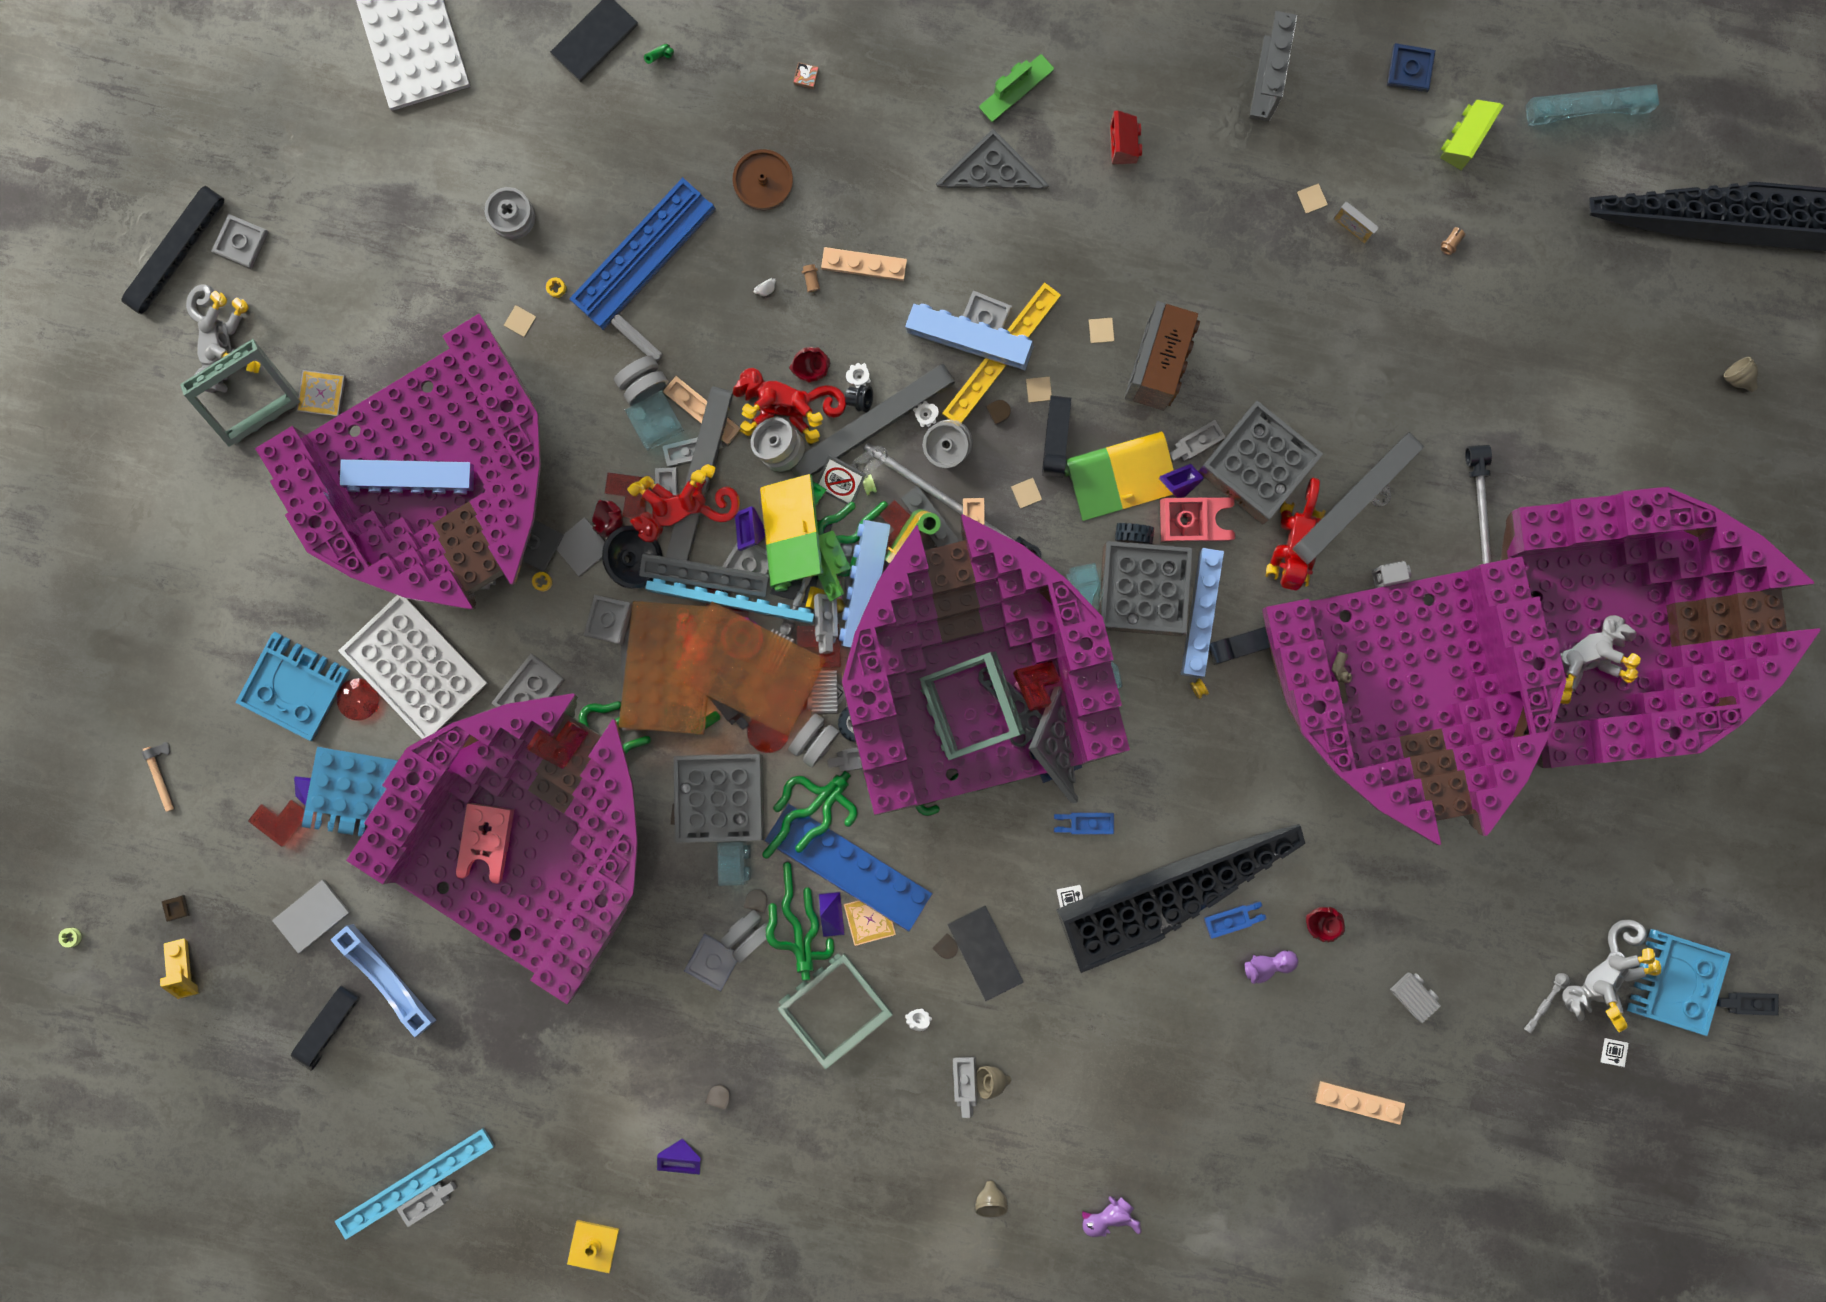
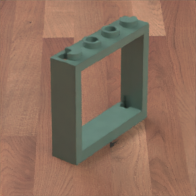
M251 339L180 384L184 396L228 447L239 443L250 433L258 431L263 425L277 419L279 415L293 409L300 403L294 388L254 339ZM255 359H258L285 394L226 431L196 396Z
M996 651L920 678L921 692L924 696L926 695L928 701L927 710L934 718V729L937 736L941 738L943 743L941 749L945 752L948 760L1025 734ZM986 663L1010 732L958 750L934 681Z
M838 953L829 960L830 965L826 969L820 967L812 974L814 978L810 982L803 981L795 988L797 992L792 996L787 994L779 1001L781 1005L777 1008L825 1070L893 1015L892 1011L845 953L842 956ZM844 963L882 1011L830 1054L825 1056L789 1011L788 1007Z

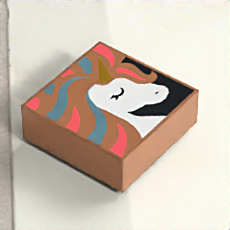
M798 62L793 81L794 85L814 89L819 68Z

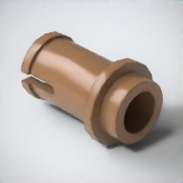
M1455 227L1447 240L1441 243V251L1443 253L1451 255L1456 252L1457 245L1466 235L1462 229L1458 234L1460 228Z
M814 264L803 267L802 274L805 276L807 292L820 290L816 273L818 268H815Z

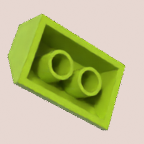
M1476 100L1473 105L1468 104L1462 113L1464 116L1461 123L1458 121L1451 131L1454 134L1452 139L1449 140L1447 138L1441 150L1444 152L1440 158L1462 170L1474 156L1504 105L1483 100Z

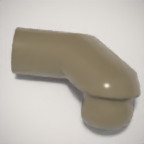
M1338 652L1332 666V672L1338 682L1343 681L1344 684H1347L1352 680L1351 673H1348L1344 667L1348 655Z

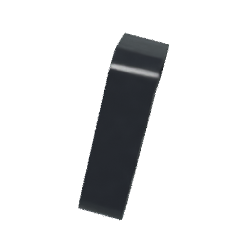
M1050 395L1042 476L1063 478L1065 474L1071 397Z
M1262 627L1210 643L1209 651L1214 665L1270 648L1266 628Z
M984 667L978 674V681L999 702L995 689L992 690L990 688L993 686V683L989 680L983 681V673H989L987 667ZM1007 681L1014 702L1020 701L1025 707L1022 713H1018L1025 731V741L1018 744L1013 738L1009 739L1012 746L1020 748L1025 746L1034 737L1037 728L1029 726V718L1035 716L1041 720L1042 715Z
M340 986L291 1053L292 1059L312 1071L322 1058V1051L356 1006L360 997L345 987Z

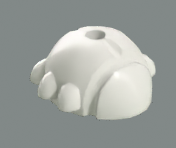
M770 278L756 286L753 292L763 297L771 294L775 289L776 280Z
M857 363L855 366L851 365L850 370L846 373V380L851 385H855L856 388H859L862 384L866 386V383L871 382L866 364L860 365V363Z
M924 401L923 404L917 405L918 408L913 409L921 427L925 425L929 427L931 423H936L939 411L934 404Z
M916 1009L905 1015L906 1023L911 1029L916 1031L926 1030L932 1020V1017H929V1013L923 1009Z

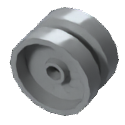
M504 187L497 189L490 194L485 203L484 212L487 221L495 232L505 239L516 240L523 238L531 231L535 224L536 215L533 206L524 193L516 188Z
M652 355L632 362L623 368L613 379L620 390H626L623 396L630 406L650 399L668 384V380L663 372L657 371L659 366Z
M773 417L760 423L753 431L751 449L768 468L773 471L783 472L790 470L801 460L805 451V441L788 421L783 418Z
M948 419L930 427L924 435L922 445L925 456L932 464L937 467L949 468L956 466L968 457L972 450L973 440L970 431L964 424L957 420ZM946 440L950 442L949 447L945 446Z
M816 713L810 718L788 748L795 756L801 755L808 748L803 757V762L811 768L827 753L833 744L832 742L840 732L832 725H828L820 733L819 731L824 725V719Z
M755 909L745 918L742 917L719 941L726 949L732 948L737 942L740 943V946L732 954L739 964L766 940V927L768 924H763L756 931L754 929L761 921V916Z

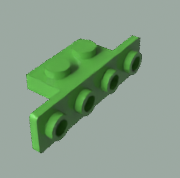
M1042 54L1030 63L1027 60L1022 64L1020 62L1011 69V73L1008 76H1002L996 81L994 94L979 106V109L991 122H994L1052 73L1054 67Z
M834 531L819 535L823 574L818 575L829 600L833 601L844 594L836 575L850 570L851 567Z

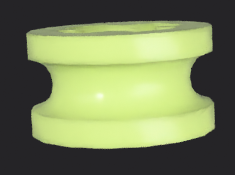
M870 474L863 482L867 495H870L871 491L877 492Z
M66 928L59 934V942L64 947H74L82 939L80 931L76 928ZM72 933L73 936L71 937H74V940L67 942L66 934Z

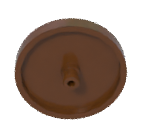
M759 149L747 153L738 161L733 172V186L736 195L742 203L752 209L766 211L777 208L787 200L793 188V174L790 165L783 156L771 150Z

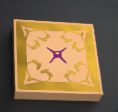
M854 901L844 904L855 946L896 935L892 921L862 902Z

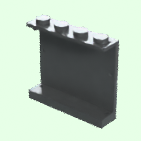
M1276 11L1271 36L1265 35L1263 38L1249 118L1270 121L1283 97L1297 19L1295 14Z

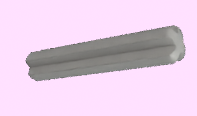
M620 315L614 316L611 323L647 356L652 355L656 362L661 359L662 353Z

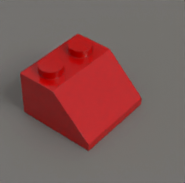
M1116 110L1113 112L1110 123L1112 164H1136L1139 156H1142V144H1138V136H1141V123H1137V116Z

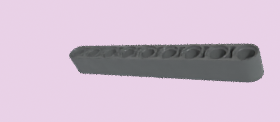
M944 364L939 365L805 452L798 464L791 468V471L796 478L808 474L814 476L823 469L829 454L840 459L912 412L914 408H918L917 405L920 403L923 404L924 401H929L952 386L956 381Z
M712 386L685 485L688 481H691V475L696 470H701L707 464L715 466L733 399V391ZM709 477L705 478L706 483L701 489L705 500L711 481ZM702 513L689 514L674 524L666 557L689 561Z
M1408 432L1292 550L1306 564H1309L1424 446Z

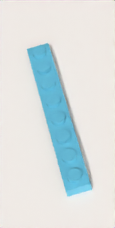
M655 578L653 582L647 581L645 589L648 592L814 624L815 615L807 608L799 607L797 611L790 609V605L778 603V606L769 605V601L762 599L752 602L748 601L749 597L736 595V598L728 597L726 592L716 591L715 594L707 593L705 588L695 587L692 590L687 589L685 584L674 583V586L667 585L665 580Z
M482 1128L335 1221L345 1240L484 1154L495 1145L486 1130Z

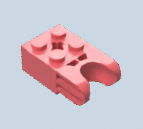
M1234 498L1161 499V542L1234 540L1235 532L1220 528L1215 520L1219 510L1231 508L1235 505ZM1183 515L1184 518L1187 517V522L1184 524L1180 521V517Z
M467 803L456 869L458 878L463 879L467 877L474 861L481 859L489 866L490 881L495 884H499L502 881L515 809ZM488 822L492 830L486 833L483 826Z

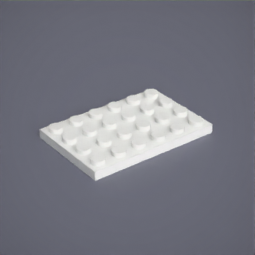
M356 0L391 111L470 87L444 0Z
M399 595L394 597L338 650L421 739L445 726L488 685L484 678L407 598Z

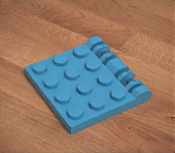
M273 632L235 703L309 741H313L341 686L346 681L350 670L343 666L339 668V664L334 662L326 676L320 673L327 664L326 657L322 656L315 669L312 670L319 658L318 653L305 647L298 657L302 645L296 643L287 657L283 654L290 644V639L287 637L283 639V635Z
M317 747L302 827L311 828L313 812H317L314 829L319 830L322 823V813L331 814L327 827L330 832H333L336 815L341 816L338 833L353 835L356 819H361L358 836L362 837L365 832L364 822L385 792L386 788L382 784L398 760Z
M1650 929L1649 938L1664 942L1663 945L1651 941L1646 942V946L1649 948L1661 950L1660 957H1655V960H1658L1661 964V973L1657 976L1646 974L1647 977L1641 978L1651 981V986L1639 982L1634 983L1636 988L1650 992L1648 999L1631 994L1630 999L1644 1003L1646 1006L1642 1007L1629 1003L1627 1011L1707 1036L1731 954ZM1640 963L1639 967L1648 968L1647 964Z

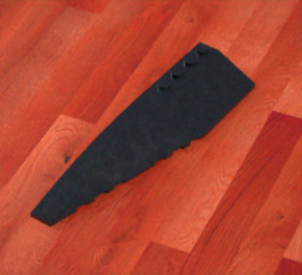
M1747 182L1743 186L1734 183L1722 188L1713 185L1709 186L1708 189L1692 187L1665 190L1664 193L1656 194L1655 191H1650L1646 195L1636 196L1635 193H1629L1625 197L1608 195L1590 197L1588 200L1590 216L1644 230L1709 241L1826 251L1825 187Z
M1300 824L1249 837L1190 856L1056 909L1079 971L1083 973L1160 942L1166 938L1165 935L1182 927L1181 924L1191 917L1194 919L1200 915L1199 912L1206 907H1212L1239 889L1238 886L1245 881H1251L1255 878V874L1263 869L1267 870L1273 866V862L1279 858H1285L1306 844Z

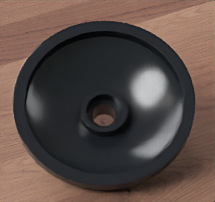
M633 525L618 528L608 536L602 550V561L607 574L615 583L625 588L638 589L645 587L647 581L653 582L654 579L639 576L643 553L662 557L663 555L657 539L653 542L643 541L638 537L639 531H636ZM625 556L629 558L628 563L625 561Z

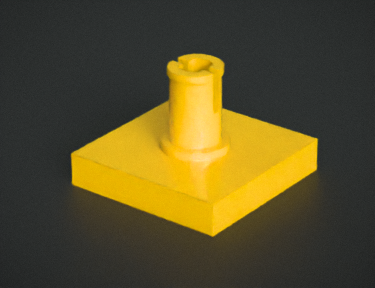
M577 1220L567 1264L610 1273L619 1229Z

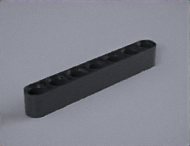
M203 186L197 192L122 296V303L138 314H143L147 311L222 208L225 200L224 197L208 186Z

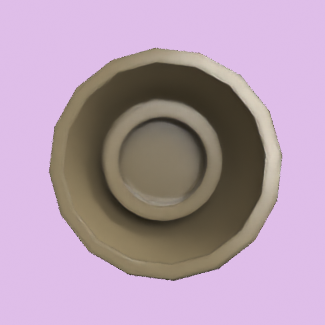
M1745 357L1731 365L1725 371L1724 378L1736 388L1753 392L1758 388L1757 364L1751 357Z
M983 1066L976 1072L977 1092L983 1099H992L1003 1093L1006 1086L1011 1083V1077L1004 1074L997 1067Z
M987 1181L984 1189L976 1198V1214L983 1217L1002 1216L1008 1212L1007 1199L997 1188L994 1181Z

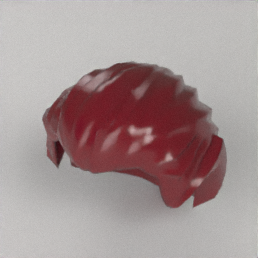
M806 347L795 354L789 369L803 381L808 383L816 382L828 373L831 364L830 358L819 347Z
M600 499L596 504L592 517V523L595 526L592 529L600 536L608 537L613 531L622 527V512L616 503Z
M1319 907L1306 915L1307 928L1313 938L1329 943L1344 935V918L1335 908Z

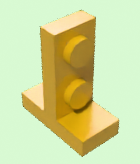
M180 939L164 943L166 977L160 979V986L177 999L199 994L198 986L191 981L188 941Z

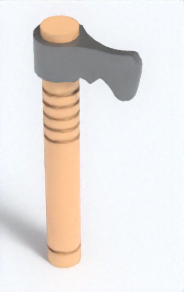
M167 742L154 748L147 747L142 751L144 760L147 761L152 772V777L166 812L174 810L155 757L160 755V753L169 754L170 750Z

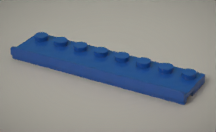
M682 177L569 298L570 301L604 330L611 323L614 316L619 314L711 216L716 208Z
M789 803L787 804L764 842L770 844L781 831L782 821L785 816L791 811L797 810V808ZM809 816L796 818L791 822L790 832L777 850L908 932L910 931L931 897V892L830 829L824 834L814 837L807 847L798 853L795 850L796 845L808 831L821 824Z

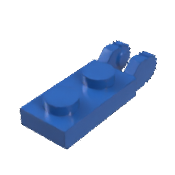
M1114 813L1054 814V819L1057 820L1071 819V828L1057 826L1054 828V832L1114 834Z
M1256 902L1247 906L1242 905L1205 917L1204 921L1210 938L1213 939L1250 927L1254 923L1266 920L1265 914L1249 918L1247 912L1262 907V903Z

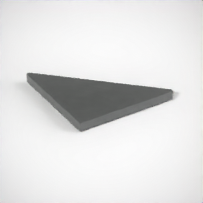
M992 129L936 183V186L949 188L1047 189L1049 184Z
M1061 686L1054 687L1029 749L1070 803H1077L1078 796L1074 793L1073 783H1076L1074 766L1070 765L1069 753H1071L1070 738L1066 736L1064 724L1067 722L1065 706L1061 704L1060 697L1063 690Z

